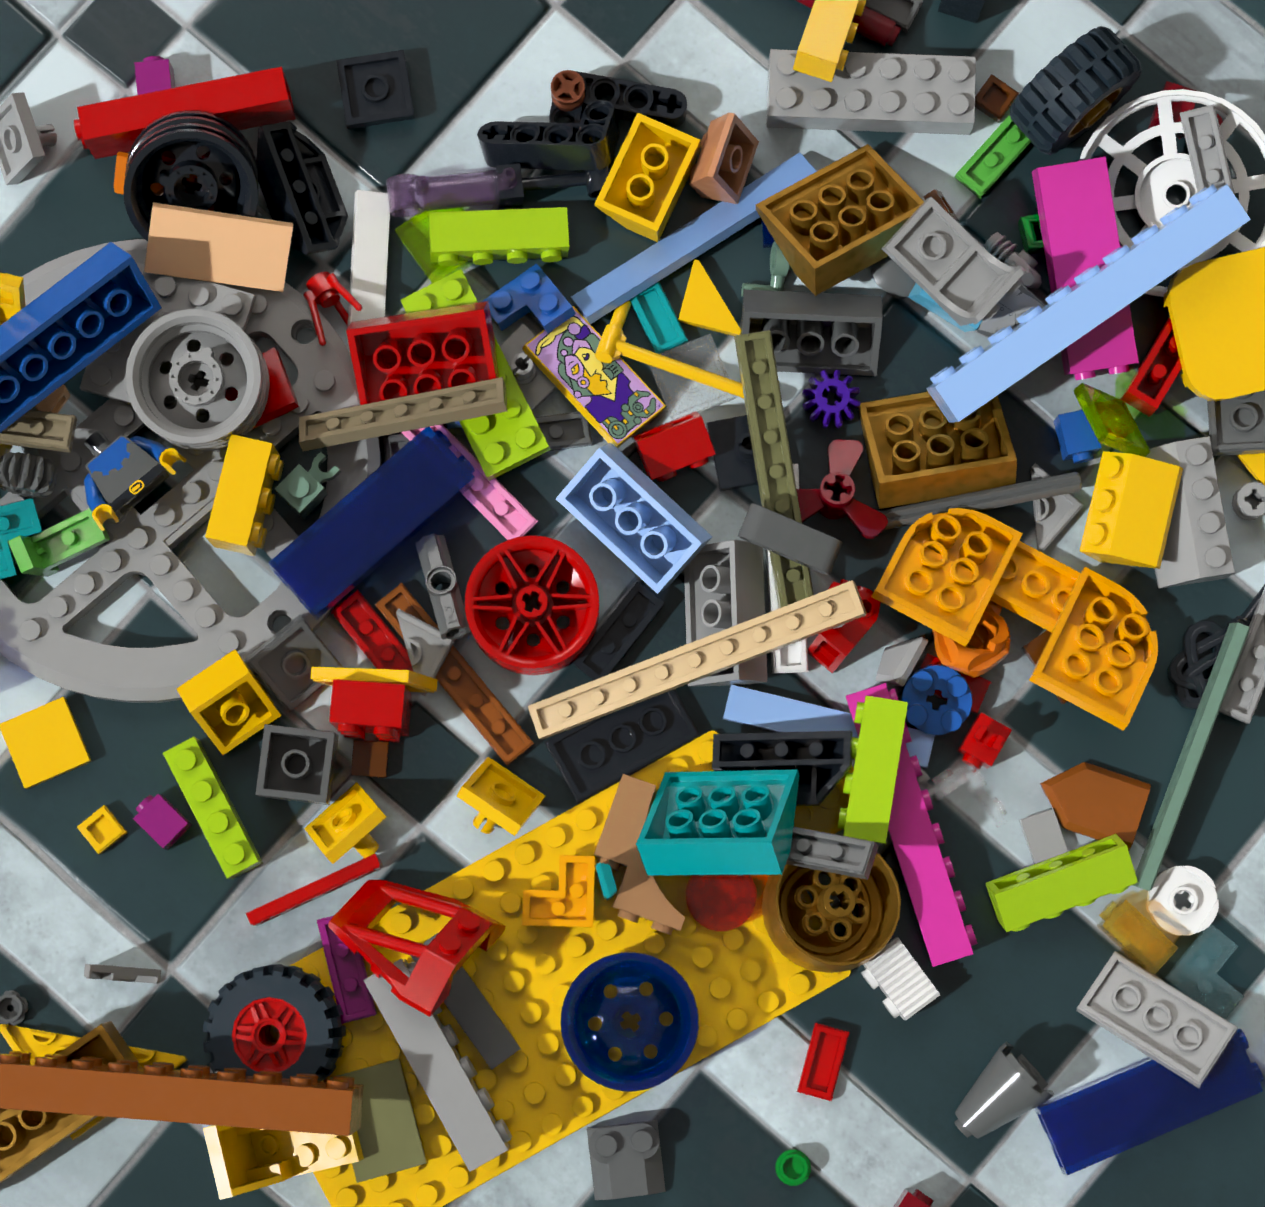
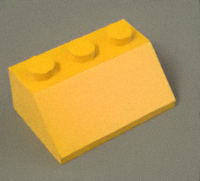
M637 113L594 204L595 207L626 229L658 242L688 180L691 169L700 154V139Z
M1103 451L1080 552L1102 563L1160 569L1183 468L1136 454Z

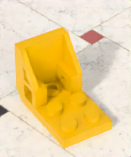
M217 1125L203 1128L220 1200L283 1182L294 1176L355 1163L364 1159L357 1131L350 1136Z

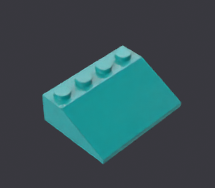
M798 769L665 772L636 843L647 875H782L791 851L799 783Z

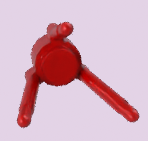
M327 271L312 276L306 283L308 291L303 294L309 304L316 335L321 346H325L326 341L317 304L323 308L334 306L347 327H349L348 313L339 301V293L357 311H361L363 308L339 282L334 273L330 274Z

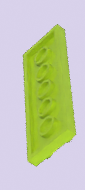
M462 269L400 300L406 313L478 303ZM495 335L499 378L503 377L506 385L507 411L459 421L489 481L551 450Z

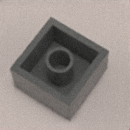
M265 724L255 795L262 798L330 805L339 736L335 732Z

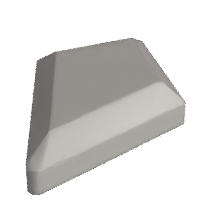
M919 637L886 647L875 681L904 686L924 651L928 639Z

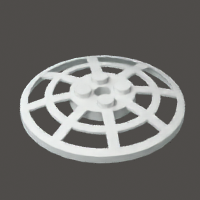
M1185 89L1164 90L1141 96L1123 105L1108 116L1094 131L1084 147L1079 161L1091 159L1098 146L1114 157L1108 174L1119 241L1123 246L1127 245L1129 248L1134 243L1122 228L1116 211L1136 208L1139 216L1145 223V226L1141 229L1143 231L1155 224L1157 227L1163 225L1160 218L1176 207L1179 208L1184 204L1186 207L1192 205L1188 199L1197 193L1189 155L1177 152L1175 133H1184L1181 122L1174 123L1171 102L1186 101L1206 106L1214 104L1215 109L1228 115L1220 125V131L1226 157L1230 161L1237 179H1232L1234 193H1239L1238 201L1247 213L1250 198L1249 191L1265 188V174L1247 177V172L1240 156L1226 140L1238 124H1240L1252 136L1265 159V134L1257 123L1243 110L1223 98L1205 92ZM1157 104L1160 125L1153 126L1129 140L1124 147L1107 135L1116 124L1130 114L1147 106ZM1161 136L1163 156L1146 165L1132 154L1144 142ZM1122 165H1124L1139 176L1135 195L1114 198L1116 179ZM1173 185L1182 186L1186 191V200L1179 205L1171 204L1166 198L1168 188ZM1265 225L1256 243H1253L1238 231L1241 228L1239 227L1179 270L1212 258L1229 243L1241 252L1265 247ZM1154 286L1146 294L1164 297L1168 287Z

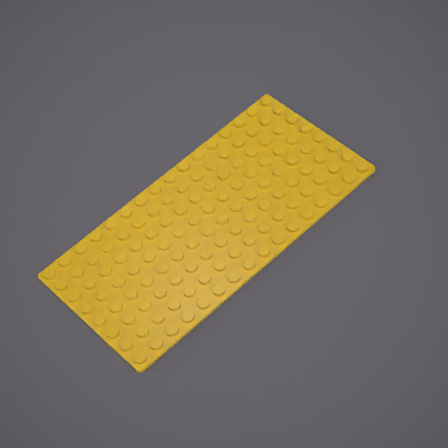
M709 731L630 775L631 777L656 785L648 813L665 772L714 771L712 769L713 735L718 734L717 732ZM619 781L424 890L454 898L506 926L505 931L487 952L478 947L462 966L521 1049L491 1070L444 1002L440 1005L442 1012L437 1015L443 1026L451 1025L460 1043L455 1045V1048L460 1057L468 1056L473 1064L477 1075L472 1078L478 1089L480 1090L485 1087L492 1098L495 1106L490 1111L495 1120L503 1119L512 1135L511 1140L508 1141L510 1148L469 1172L374 1001L377 1015L342 1024L346 1027V1036L342 1037V1045L344 1046L342 1056L337 1059L335 1063L337 1067L324 1082H327V1079L333 1076L400 1058L427 1163L358 1183L352 1163L313 1173L331 1207H443L847 978L851 970L834 973L810 971L794 964L781 954L768 935L762 914L763 891L769 875H653L665 898L685 917L681 931L673 929L672 934L668 935L652 929L653 922L640 917L638 923L618 917L619 909L613 908L627 867L620 865L619 871L611 869L617 893L610 900H606L603 897L595 869L593 927L522 926L523 890L559 891L560 855L594 856L618 789ZM595 856V866H597L600 857ZM802 891V902L811 904L812 900L807 891ZM401 903L390 909L372 929L423 944L436 933H439L452 918ZM815 916L809 918L808 925L810 928L818 930L821 926L820 920ZM369 943L391 963L399 959H406L408 963L415 962L411 955ZM323 947L290 965L303 968V971L308 974L313 973L321 979L320 983L324 987L329 986L334 993ZM364 958L367 975L370 977L374 973L370 970L371 965ZM272 1025L270 1036L274 1041L278 1042L280 1037L279 1030Z

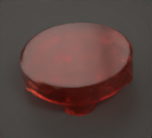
M692 875L686 887L685 897L691 916L702 927L713 931H729L741 926L751 916L756 905L757 893L754 881L750 875Z

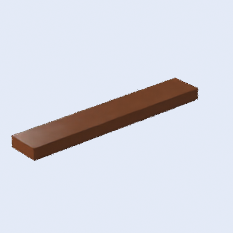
M403 583L399 584L375 604L403 640L404 638L396 615L398 608L439 630L435 622ZM453 645L435 679H438V683L508 766L533 746L534 743Z

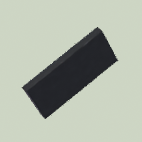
M673 689L561 732L544 741L577 803H580L620 781L623 774L631 775L698 738L700 734L677 692Z

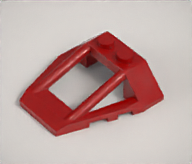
M367 880L332 917L328 925L354 954L360 953L371 965L370 970L378 978L383 977L392 986L391 992L399 1000L429 1017L449 996L453 975L478 947L487 952L502 935L506 927L454 898L386 880ZM396 902L452 918L428 945L372 929ZM369 943L418 957L419 960L410 977L405 975Z

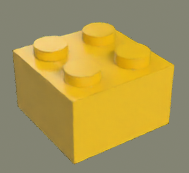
M236 649L176 688L191 715L222 755L263 729L265 724L269 725L281 716L264 687Z

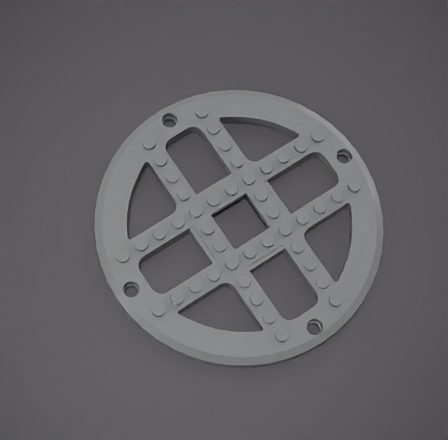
M145 239L112 242L129 253L135 261L145 263L148 244ZM108 243L74 251L51 260L21 276L24 281L26 306ZM286 282L283 292L216 283L255 295L256 299L245 333L252 340L260 337L272 340L298 369L297 381L292 386L299 407L252 429L244 437L273 443L276 450L279 451L299 433V417L360 405L351 354L343 340L320 312L319 316L326 341L325 346L319 344L317 335L309 344H300L297 341V334L301 329L311 328L315 331L309 304L302 294ZM113 399L107 400L76 427L71 453L36 448L39 456L50 459L57 466L56 486L53 488V493L44 498L33 497L39 520L67 496L72 499L82 512L89 509L84 479L89 472L85 465L95 456L85 446L84 442L98 430L111 443L122 434L129 439L132 438L146 425L138 417L131 404ZM374 437L327 447V472L335 465L340 469L341 473L333 480L327 481L326 492L328 495L324 498L319 521L310 544H305L274 508L271 515H265L263 528H267V534L262 549L279 567L282 579L278 588L250 613L242 617L229 616L172 551L210 518L228 446L210 451H194L172 444L194 470L143 514L140 515L133 507L119 519L118 523L112 518L107 519L103 524L110 538L108 543L44 598L36 603H24L3 579H0V654L34 676L68 691L98 699L127 703H162L182 700L176 688L234 649H236L253 674L257 675L245 658L276 634L273 629L276 618L288 616L293 620L300 614L313 631H316L341 601L355 578L369 547L378 514L382 485L380 438ZM8 492L0 499V506L32 497ZM135 575H143L153 582L197 633L198 640L155 648H127L82 639L68 634L67 631L128 578Z

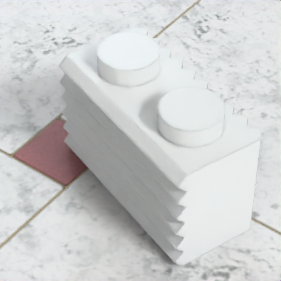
M898 937L888 942L880 953L869 962L863 964L866 969L861 974L873 990L878 986L887 997L882 1002L894 1018L900 1015L903 1020H907L940 996V993Z

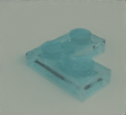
M1212 924L1199 934L1165 976V979L1180 992L1225 1020L1244 997L1217 974L1237 949L1238 945Z

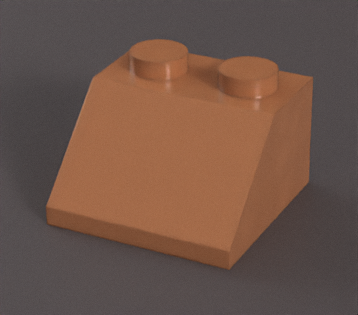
M727 113L711 121L707 133L702 137L701 151L697 163L691 169L689 183L702 198L738 204L759 141L735 113Z

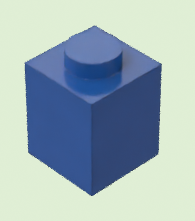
M1092 408L1059 414L1053 421L1063 461L1073 459L1074 464L1093 460V454H1097L1102 448Z

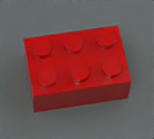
M333 679L329 722L338 732H341V735H344V738L365 739V733L376 735L380 741L400 742V736H409L412 694L406 685Z

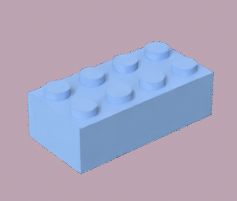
M612 443L598 448L556 498L560 504L657 594L671 585L712 538L703 527Z

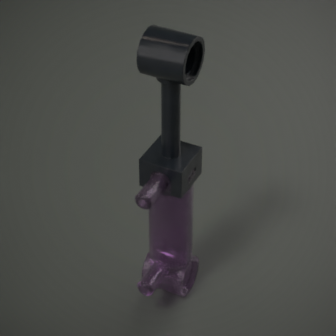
M613 156L611 163L601 170H584V172L524 178L521 175L520 163L496 165V170L435 176L396 175L386 180L389 212L394 217H410L419 215L424 211L498 204L499 208L523 206V191L585 185L588 196L597 198L616 157Z

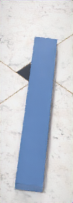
M799 152L744 187L738 204L720 202L571 296L574 305L587 322L592 324L760 218L755 204L817 171Z

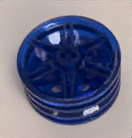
M617 953L592 963L573 981L562 1006L561 1032L570 1058L588 1078L614 1090L640 1091L665 1082L687 1061L698 1036V1007L688 983L669 964L642 953ZM643 982L652 984L653 992L651 995L644 996L640 993L639 987ZM609 984L615 985L617 988V995L612 999L604 995V989ZM626 1012H629L631 1015L639 1014L641 1021L637 1022L640 1027L636 1031L631 1027L623 1028L621 1022L625 1021L623 1015ZM663 1012H669L673 1015L671 1025L664 1026L660 1023L659 1017ZM592 1017H598L602 1022V1026L598 1031H592L588 1026V1022ZM649 1044L657 1047L658 1053L654 1058H647L644 1055V1048ZM618 1047L621 1050L622 1056L618 1061H613L609 1058L608 1051L610 1048Z

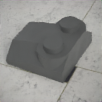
M657 1120L587 1128L595 1200L619 1199L666 1192Z

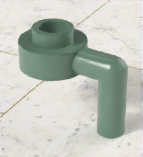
M775 241L772 244L770 254V285L743 283L741 288L742 297L743 289L783 291L785 276H787L788 270L793 269Z

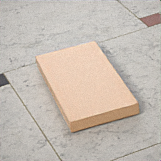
M153 202L144 272L283 292L293 223Z

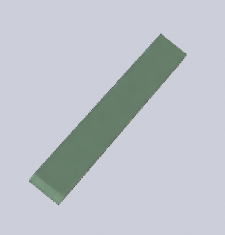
M1238 622L1230 623L1136 870L1138 883L1133 884L1136 887L1147 891L1153 888L1249 633V626Z

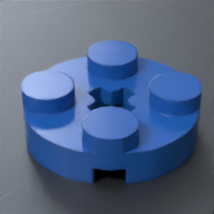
M930 664L916 671L906 681L902 692V701L908 702L906 713L908 722L924 733L943 735L958 730L961 724L968 718L972 707V693L966 679L958 671L942 664ZM935 690L942 691V697L947 698V703L940 704L939 709L932 708V703L926 700L928 695H934Z

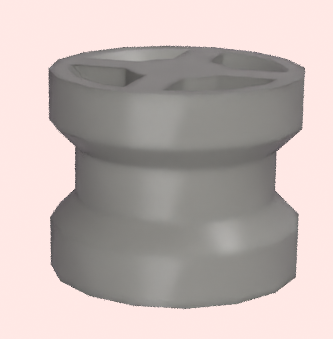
M1248 483L1234 494L1232 507L1237 516L1249 521L1255 520L1265 513V486L1262 483Z

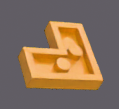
M560 855L559 891L523 890L522 926L593 927L595 856Z

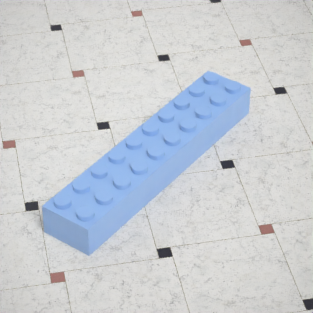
M1212 184L1208 188H1203L1188 199L1192 205L1186 207L1184 204L1179 208L1176 207L1160 218L1163 225L1157 227L1155 224L1150 228L1147 227L1131 238L1134 245L1129 248L1127 245L1119 247L1102 258L1105 263L1104 266L1099 268L1096 265L1086 269L1074 278L1075 286L1070 288L1067 285L1059 288L1045 298L1048 303L1046 306L1041 308L1038 305L1016 318L1019 323L1016 327L1012 329L1009 325L1006 328H1001L987 338L991 343L984 349L981 345L974 347L959 358L962 363L955 369L953 366L945 367L930 378L933 384L926 389L948 422H960L1250 221V217L1229 186L1226 184L1216 188Z

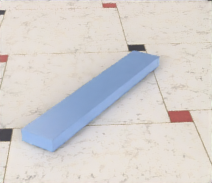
M731 684L723 716L724 720L777 733L852 731V737L859 738L851 713ZM908 727L912 742L906 743L909 756L916 755L920 767L926 769L935 735Z

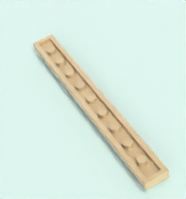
M851 580L529 705L528 709L538 738L543 740L866 616L867 614L856 583Z

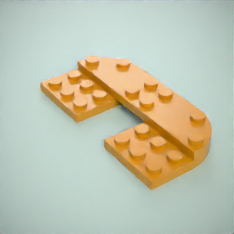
M950 508L945 513L933 515L931 512L919 518L910 526L897 546L871 597L965 647L970 641L989 601L997 603L1051 632L1029 681L1123 731L1125 730L1154 670L1158 656L1156 631H1151L1146 619L1148 612L1132 593L1087 567H1084L1080 573L1019 541L1023 533L978 511Z

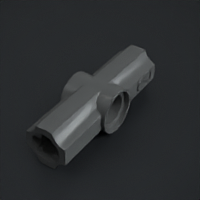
M434 533L423 536L422 539L415 542L440 636L442 639L450 640L462 638L465 634L471 632L467 621L460 587L444 534L436 535ZM441 583L451 584L444 591L435 590Z

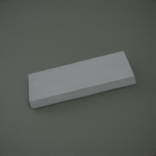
M1116 951L1077 1007V1012L1197 1088L1201 1087L1238 1029L1237 1026Z

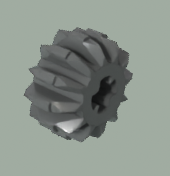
M8 452L0 457V488L12 494L44 498L52 494L53 488L56 486L57 466L50 459L42 458V456H35L30 453Z

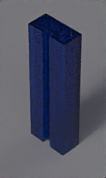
M430 427L423 429L269 562L270 569L292 591L316 620L474 485L475 476L472 474L475 472L474 467L464 456L456 457L449 449L452 446L451 442L439 429L436 432Z
M1237 1029V1032L1200 1088H1197L1149 1057L1034 1108L1042 1128L1050 1141L1051 1149L1061 1172L1068 1176L1263 1092L1260 1082H1263L1264 1078L1255 1061L1250 1062L1245 1050L1249 1048V1044L1242 1029Z

